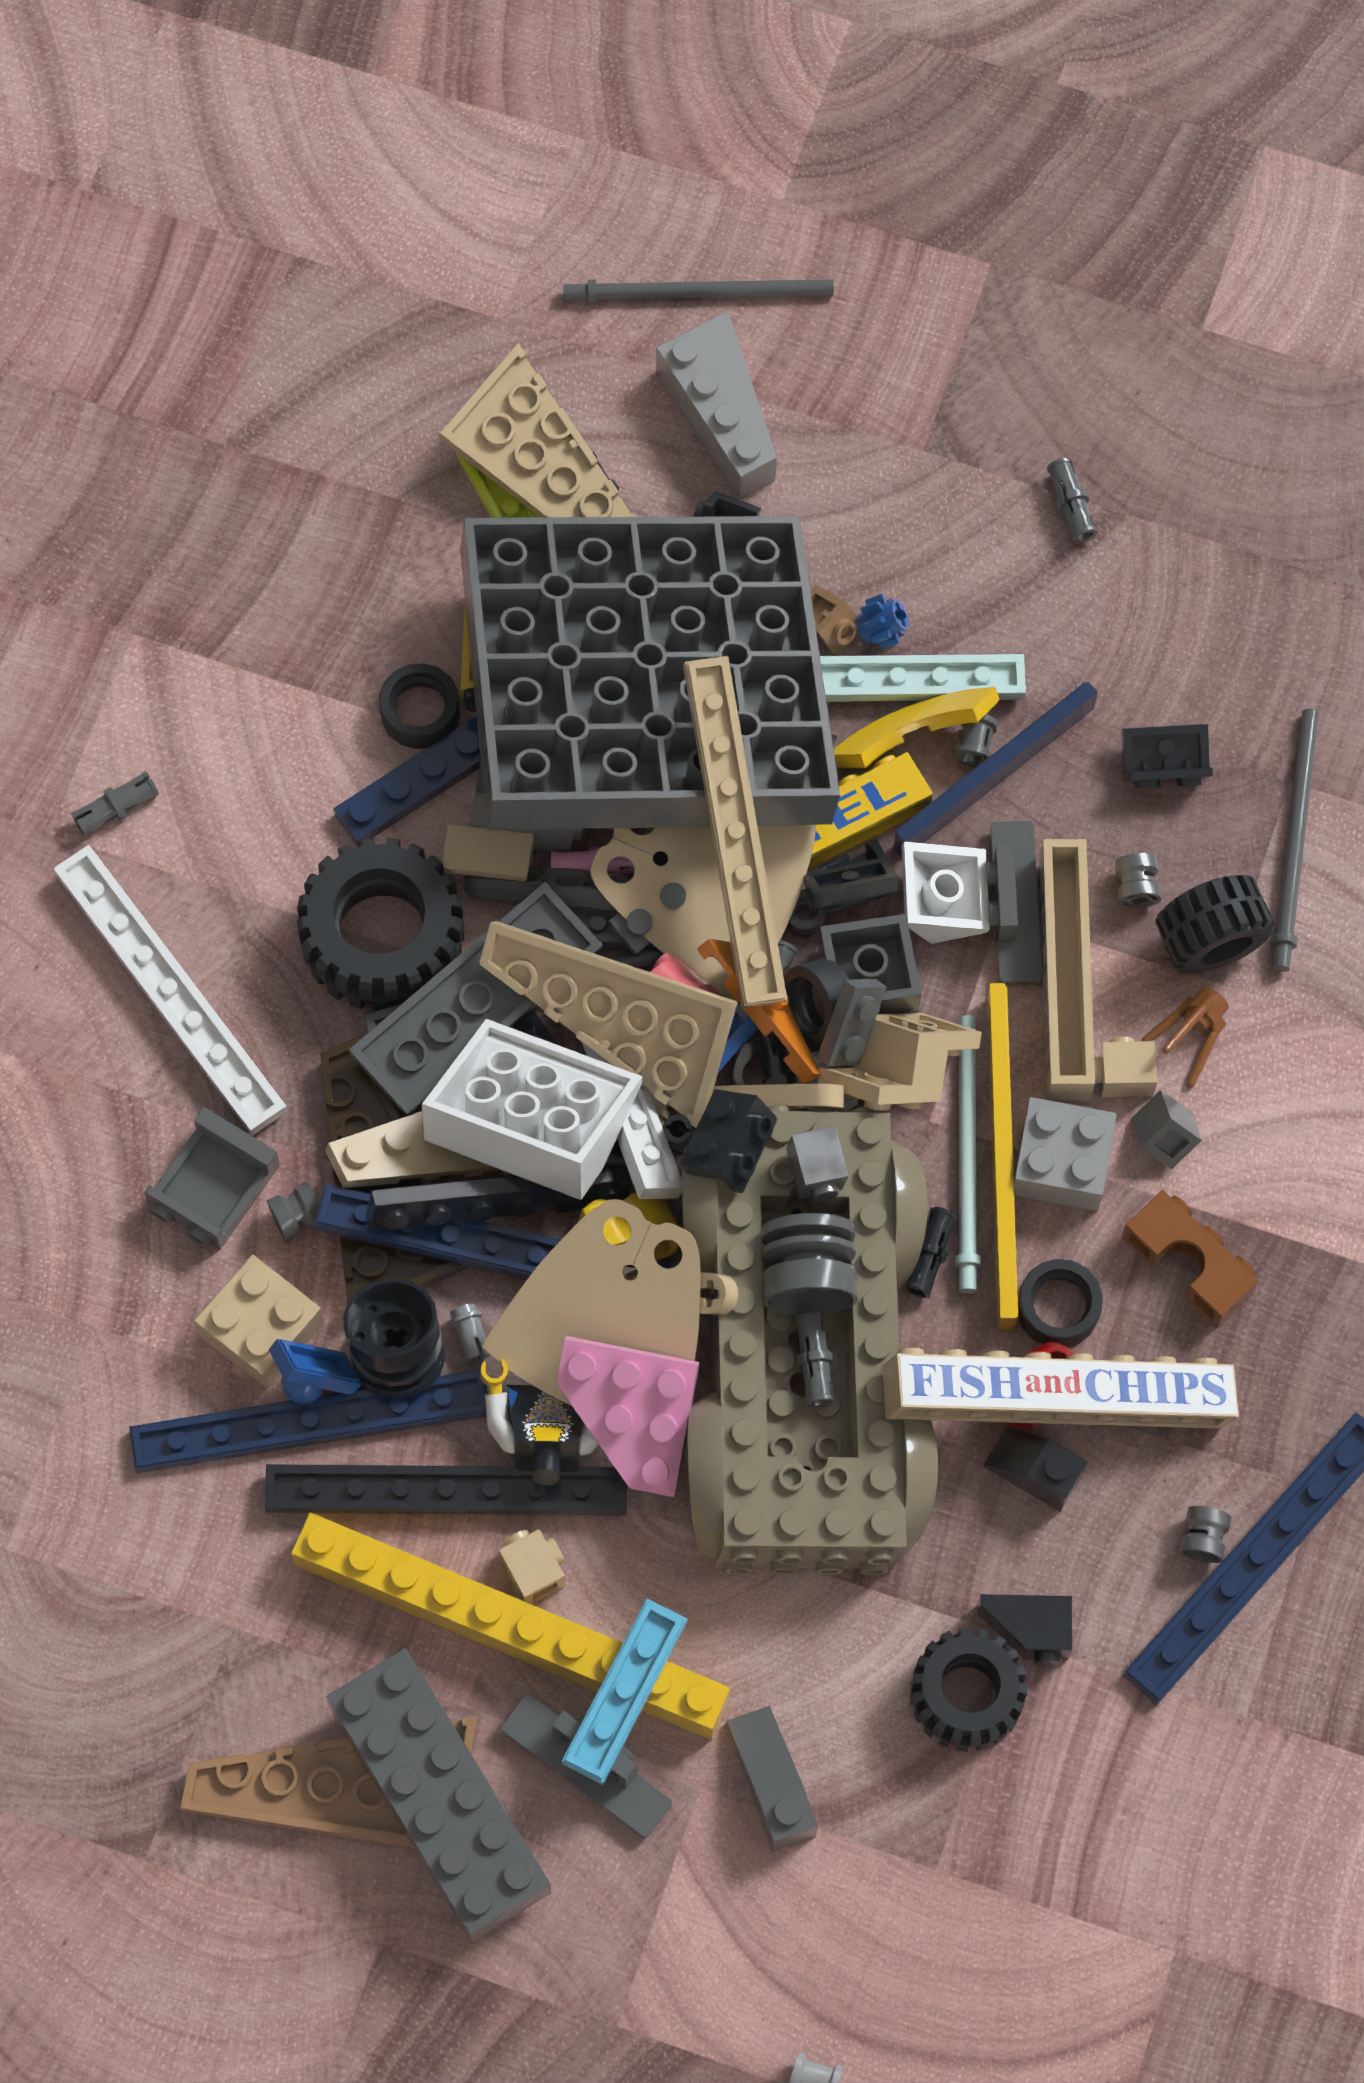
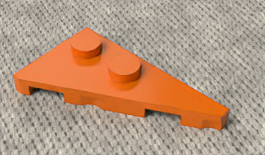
M708 939L697 948L699 954L704 960L708 957L716 958L728 974L724 983L725 987L741 1003L731 943L729 941ZM788 996L787 1001L782 1003L743 1008L765 1037L772 1031L776 1034L789 1052L783 1060L803 1083L809 1084L821 1075L789 1008Z

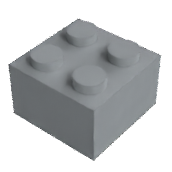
M1030 1097L1014 1177V1196L1098 1212L1104 1191L1117 1113Z

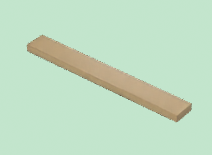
M728 656L687 661L683 664L741 1007L748 1008L782 1003L787 1001L729 659Z

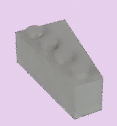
M728 311L656 347V372L739 499L774 482L776 478L777 457Z

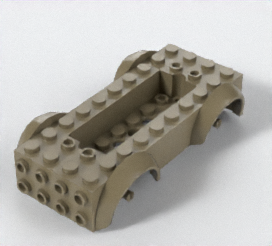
M770 1106L768 1108L777 1117V1122L743 1193L733 1192L723 1180L686 1174L682 1169L684 1229L689 1231L696 1240L701 1272L730 1276L738 1287V1300L733 1310L724 1315H710L712 1392L692 1403L688 1418L689 1489L696 1544L698 1550L713 1562L714 1568H725V1572L728 1574L742 1575L753 1572V1568H770L772 1574L789 1575L797 1573L798 1568H815L816 1573L820 1575L840 1574L843 1572V1569H860L863 1575L886 1574L888 1569H893L898 1560L909 1552L922 1536L930 1520L938 1481L937 1442L931 1420L886 1419L882 1366L899 1351L897 1290L904 1286L912 1275L924 1242L927 1222L926 1179L921 1162L915 1153L891 1138L890 1113H878V1110L866 1107L856 1108L851 1112H834L833 1108L819 1106L810 1108L808 1112L790 1111V1108L786 1106ZM835 1126L849 1175L846 1184L837 1196L828 1200L814 1201L813 1197L799 1199L786 1151L789 1140L793 1134ZM802 1213L837 1215L849 1219L855 1225V1239L852 1243L856 1246V1255L847 1264L852 1265L857 1270L858 1300L854 1306L847 1310L824 1314L827 1349L833 1353V1363L830 1365L835 1402L822 1407L807 1406L806 1397L797 1396L790 1388L791 1377L797 1373H803V1368H799L797 1363V1356L800 1353L793 1351L788 1343V1338L792 1334L798 1333L795 1321L797 1315L781 1314L769 1310L763 1305L762 1276L764 1270L769 1268L770 1265H767L762 1260V1249L765 1246L761 1242L762 1225L770 1220L787 1215ZM701 1289L709 1294L711 1299H719L720 1290Z

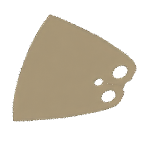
M816 825L757 826L777 943H779L791 918L805 880L804 875L807 874L814 845ZM711 826L655 827L647 835H637L630 828H614L613 838L607 845L598 849L591 865V877L598 890L626 920L633 910L643 909L649 912L652 916L653 924L651 930L643 936L661 952H671L676 957H680L717 989L720 995L738 1002L737 998L724 985L728 976L727 972L716 958L708 957L704 960L697 949L708 939L730 942ZM662 851L667 854L668 862L666 865L657 866L654 863L653 855L656 852ZM620 856L628 858L633 863L635 869L632 879L622 884L611 880L607 873L609 862L615 857ZM668 883H678L686 891L685 903L678 909H669L661 902L660 892Z
M613 1199L600 1204L584 1216L536 1267L501 1315L482 1347L500 1363L501 1359H503L508 1369L514 1374L569 1405L571 1403L556 1383L563 1342L566 1336L695 1361L699 1332L701 1285L700 1256L695 1238L689 1231L670 1222L658 1225L647 1221L637 1207L624 1201ZM611 1217H622L630 1225V1238L623 1245H613L604 1237V1224ZM663 1240L676 1242L682 1250V1259L674 1268H663L657 1264L654 1258L655 1247ZM627 1265H633L638 1271L637 1277L632 1281L626 1280L622 1275V1270Z

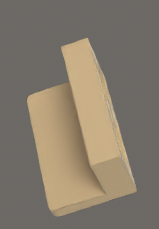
M448 824L442 859L444 873L526 881L529 865L533 863L534 834Z

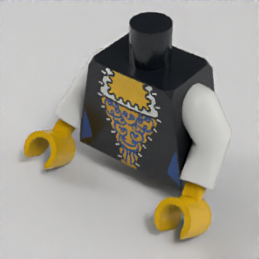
M501 1359L500 1368L502 1375L499 1378H491L486 1374V1361H484L480 1369V1377L489 1388V1394H485L488 1430L504 1452L513 1454L515 1467L520 1470H533V1480L543 1486L556 1484L560 1478V1471H575L578 1469L582 1456L591 1454L599 1444L573 1406L556 1399L533 1385H507V1392H502V1383L508 1373L506 1362Z

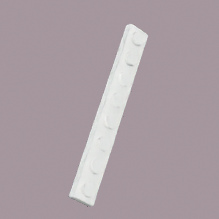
M87 845L54 867L57 878L250 1135L253 1136L288 1112L285 1103L90 845Z

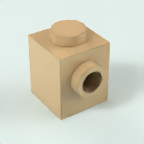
M1123 1036L1112 1038L1108 1042H1102L1099 1056L1094 1057L1095 1083H1100L1101 1098L1153 1097L1157 1085L1155 1041H1135L1134 1038Z
M540 1529L530 1534L528 1530L517 1532L504 1541L505 1547L499 1550L500 1561L522 1601L533 1604L565 1587V1575L559 1566L565 1560L553 1538L545 1540Z

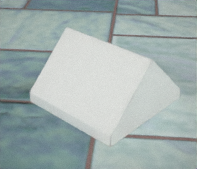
M904 842L902 844L904 910L909 929L930 944L987 933L990 930L986 849Z

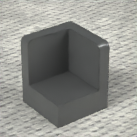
M1162 1090L1157 1092L1131 1119L1140 1147L1170 1169H1173L1202 1141L1191 1111Z

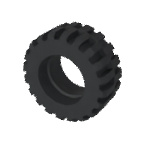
M375 838L362 839V847L352 849L349 843L338 848L339 857L333 860L330 856H326L318 863L319 875L309 874L304 883L305 894L299 896L297 906L299 916L297 926L302 953L306 964L310 965L312 976L318 984L326 983L328 993L334 998L340 1000L346 995L349 999V1005L359 1009L364 1007L365 1002L372 1003L374 1011L386 1009L387 1004L398 1002L399 1005L403 1004L462 953L461 942L464 941L461 897L457 895V885L452 875L444 874L443 863L435 856H430L426 860L424 848L412 843L408 849L401 847L400 839L387 838L386 844H375ZM392 896L414 906L421 915L422 926L414 939L404 947L389 953H368L353 947L342 937L340 924L346 913L357 903L367 898Z

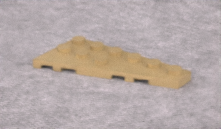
M519 343L440 432L439 439L539 517H636L630 513L620 498L619 491L611 479L608 480L597 464L598 460L564 409L558 406L548 391L547 384L541 375L535 372Z
M498 921L490 922L479 963L482 967L519 995H525L544 1010V1014L556 1023L560 1022L574 1032L577 1039L610 1064L642 1076V1085L653 1092L655 1098L665 1105L669 1104L683 1116L687 1117L692 1126L697 1127L712 1095L737 1001Z

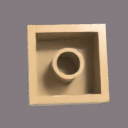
M252 1254L195 1319L198 1334L202 1339L267 1390L281 1374L269 1352V1348L276 1339L307 1344L324 1324L322 1310L317 1304Z

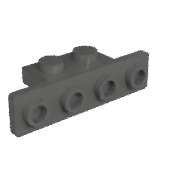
M1031 821L993 822L990 828L992 860L986 861L987 886H994V901H989L988 905L990 927H996L999 983H1005V985L1040 984L1043 973L1034 824Z
M526 1694L501 1726L502 1732L641 1837L648 1838L671 1808L672 1801L637 1775V1765L632 1762L635 1755L623 1746L604 1785L562 1765V1760L585 1716L576 1713L572 1717L564 1710L558 1716L532 1695Z

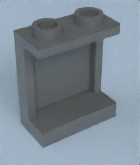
M203 1107L194 1120L196 1130L156 1187L154 1188L149 1185L144 1194L150 1206L148 1211L154 1217L166 1224L175 1221L186 1228L185 1234L197 1244L207 1247L210 1243L221 1250L279 1168L280 1163L277 1151Z

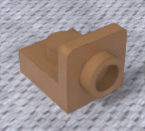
M815 584L810 593L817 638L824 643L830 653L839 656L859 634L856 622L857 616L847 602Z

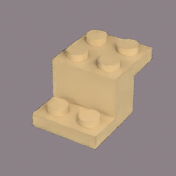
M921 1012L878 1014L860 1064L820 1067L819 1072L821 1075L818 1076L817 1084L843 1085L844 1099L865 1100L864 1107L869 1109L887 1111L890 1110L891 1104H896L903 1108L921 1109L924 1102H941L947 1056H960L961 1050L979 1049L982 1032Z

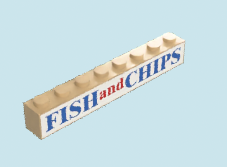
M906 1348L897 1351V1354L882 1366L886 1419L1221 1429L1239 1417L1234 1365L1217 1364V1360L1214 1358H1199L1192 1360L1190 1363H1176V1358L1163 1356L1150 1359L1149 1362L1135 1361L1134 1356L1131 1355L1113 1356L1108 1358V1360H1093L1091 1354H1074L1066 1357V1359H1051V1354L1046 1352L1030 1353L1025 1355L1024 1358L1009 1357V1353L1006 1351H990L982 1354V1356H967L965 1350L952 1349L942 1351L939 1355L924 1354V1350L920 1348Z

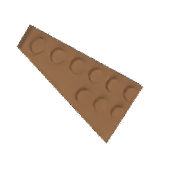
M478 1715L451 1721L471 1755ZM347 1737L317 1742L318 1744L300 1747L276 1748L275 1751L251 1755L239 1754L191 1762L188 1765L180 1807L182 1812L414 1848Z

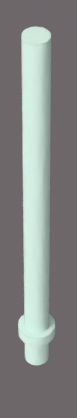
M972 1015L960 1016L959 1025L976 1030V1017ZM976 1049L961 1050L959 1056V1254L955 1256V1267L959 1269V1292L964 1294L977 1292V1269L981 1267V1256L977 1255Z

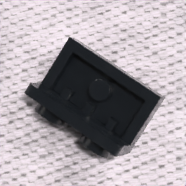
M1208 724L1121 728L1123 779L1134 781L1135 788L1160 787V779L1177 778V786L1203 785V777L1213 776V767H1210Z
M714 1089L679 1166L686 1174L723 1180L733 1192L743 1193L750 1177L755 1171L765 1145L773 1133L777 1117L757 1095Z

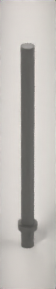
M596 279L588 280V284H563L564 301L588 300V304H597L596 300L833 296L834 285L833 279L596 284Z
M1314 709L1303 710L1277 932L1273 933L1271 938V945L1275 948L1272 968L1278 972H1288L1290 970L1292 949L1297 947L1298 938L1294 935L1319 719V712Z

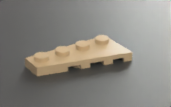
M423 1111L330 1142L325 1149L343 1188L397 1184L401 1179L421 1178V1181L439 1180L440 1176L463 1174L464 1177L481 1176L483 1172L501 1170L425 1141Z

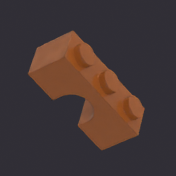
M1162 1189L1125 1225L1121 1238L1153 1268L1170 1254L1181 1253L1191 1257L1199 1267L1200 1276L1190 1285L1185 1299L1212 1325L1218 1328L1254 1293L1259 1282L1255 1277L1256 1272L1244 1258L1240 1256L1235 1258L1223 1247L1224 1242L1215 1230L1209 1226L1202 1227L1192 1218L1190 1208L1182 1199L1175 1195L1170 1197Z

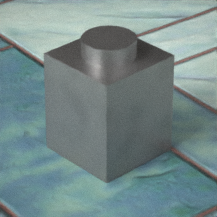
M832 1126L793 1134L786 1151L799 1199L813 1197L814 1201H823L837 1196L839 1191L843 1190L849 1175L836 1127Z

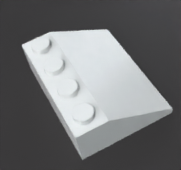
M486 1019L422 1103L424 1140L581 1200L605 1165L641 1087L642 1076Z

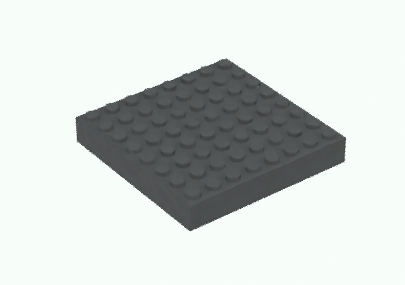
M799 516L464 518L460 555L488 830L709 827L710 820L683 664L687 661L728 656L757 826L832 825L840 798Z

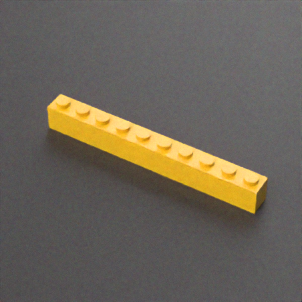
M311 1512L291 1553L294 1565L298 1568L595 1692H598L623 1644V1642ZM667 1661L642 1711L712 1740L729 1701L730 1687Z

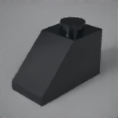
M1006 1427L983 1467L1061 1512L1081 1480L1088 1461L1049 1438Z
M980 1594L977 1614L1005 1639L1023 1659H1034V1664L1038 1666L1061 1665V1660L1069 1659L1072 1652V1596Z

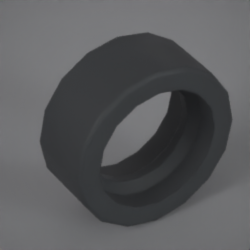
M425 663L408 664L395 670L383 683L379 694L381 723L387 734L400 745L414 749L427 748L456 729L460 718L458 689L452 678L439 667ZM425 686L435 689L441 694L444 699L445 708L442 716L437 721L424 726H413L403 723L395 713V701L403 691L411 687Z
M824 958L792 967L783 976L789 1008L806 1044L811 1046L822 1044L844 980H850L846 972L838 964ZM813 984L822 998L824 1020H822L817 1012L813 1001Z
M1053 1259L1040 1263L1028 1272L1019 1290L1018 1317L1021 1326L1033 1340L1041 1344L1052 1341L1070 1347L1081 1343L1092 1334L1102 1312L1103 1294L1099 1282L1088 1268L1073 1260ZM1054 1279L1067 1280L1079 1287L1086 1301L1085 1313L1081 1320L1073 1326L1058 1328L1044 1323L1037 1316L1033 1305L1034 1295L1045 1282Z

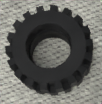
M1248 875L1225 876L1197 885L1169 902L1155 919V924L1173 965L1180 973H1201L1231 964L1259 948L1270 938L1276 927L1255 879Z
M970 1627L959 1628L958 1634L954 1635L950 1631L941 1634L939 1641L935 1643L932 1640L926 1646L924 1654L920 1655L916 1663L910 1692V1703L915 1708L913 1715L917 1723L922 1721L924 1724V1732L930 1738L933 1735L940 1738L939 1744L948 1748L949 1744H954L958 1746V1751L968 1752L969 1747L975 1746L977 1751L987 1749L988 1744L991 1742L999 1743L1005 1738L1008 1731L1011 1732L1025 1705L1024 1702L1028 1691V1684H1025L1027 1676L1025 1666L1019 1665L1018 1659L1020 1656L1014 1648L1009 1651L1005 1647V1639L999 1635L996 1640L988 1637V1630L979 1628L978 1634L970 1633ZM961 1667H971L980 1670L993 1683L996 1692L995 1699L991 1706L985 1710L973 1713L960 1711L953 1707L943 1695L941 1685L944 1676L950 1671Z

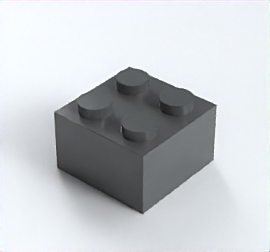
M906 914L820 927L818 947L821 959L834 961L846 972L850 980L877 979L887 987L878 1014L919 1012L922 994Z

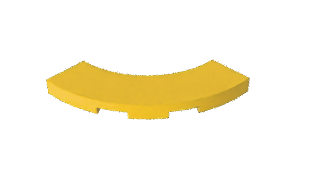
M985 687L952 692L920 701L890 713L860 729L833 749L836 768H866L887 751L904 743V734L927 726L931 732L959 724L978 723L1000 700L996 688Z

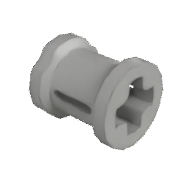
M799 2052L789 2083H839L844 2066L837 2064L832 2068L808 2060L805 2053Z

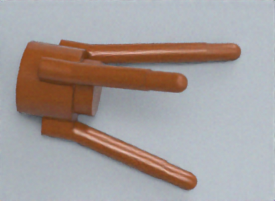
M1202 987L1193 998L1188 996L1179 1008L1143 1036L1142 1041L1154 1040L1184 1016L1185 1022L1162 1047V1052L1168 1054L1192 1028L1198 1032H1205L1208 1029V1035L1186 1083L1187 1087L1191 1089L1195 1086L1217 1036L1226 1026L1222 1016L1229 1009V1005L1220 993L1212 988Z

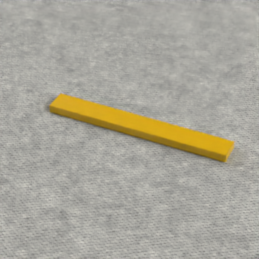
M990 983L987 994L997 1331H1013L1018 1319L1008 998L1005 983Z

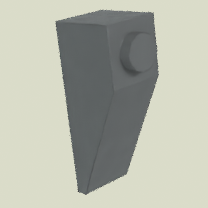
M770 1706L727 1720L729 1732L772 1852L816 1837L818 1825L802 1781Z

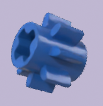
M883 593L866 599V606L860 608L862 613H859L856 618L858 631L863 640L872 644L879 643L881 649L899 644V637L905 635L903 630H906L909 626L908 615L903 604L899 600H886Z

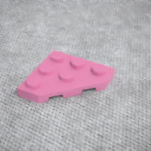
M566 1336L563 1342L556 1382L630 1489L670 1497L676 1495L688 1430V1418L692 1407L700 1362Z

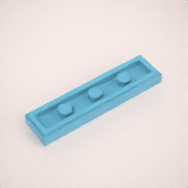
M646 1598L562 1760V1765L604 1785L688 1622L687 1618Z

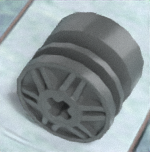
M822 1213L787 1215L770 1220L762 1225L761 1242L765 1245L762 1249V1260L767 1265H770L769 1268L764 1270L762 1276L763 1305L769 1310L781 1314L797 1316L808 1312L832 1314L854 1306L858 1300L857 1270L847 1263L852 1261L856 1255V1246L852 1243L855 1239V1225L849 1219Z

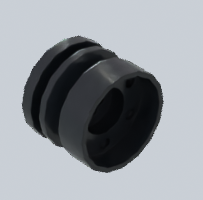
M397 1278L375 1281L360 1289L348 1302L343 1315V1322L353 1368L362 1386L377 1396L392 1399L411 1397L429 1388L441 1374L445 1363V1350L441 1329L439 1328L436 1305L427 1290L412 1281Z

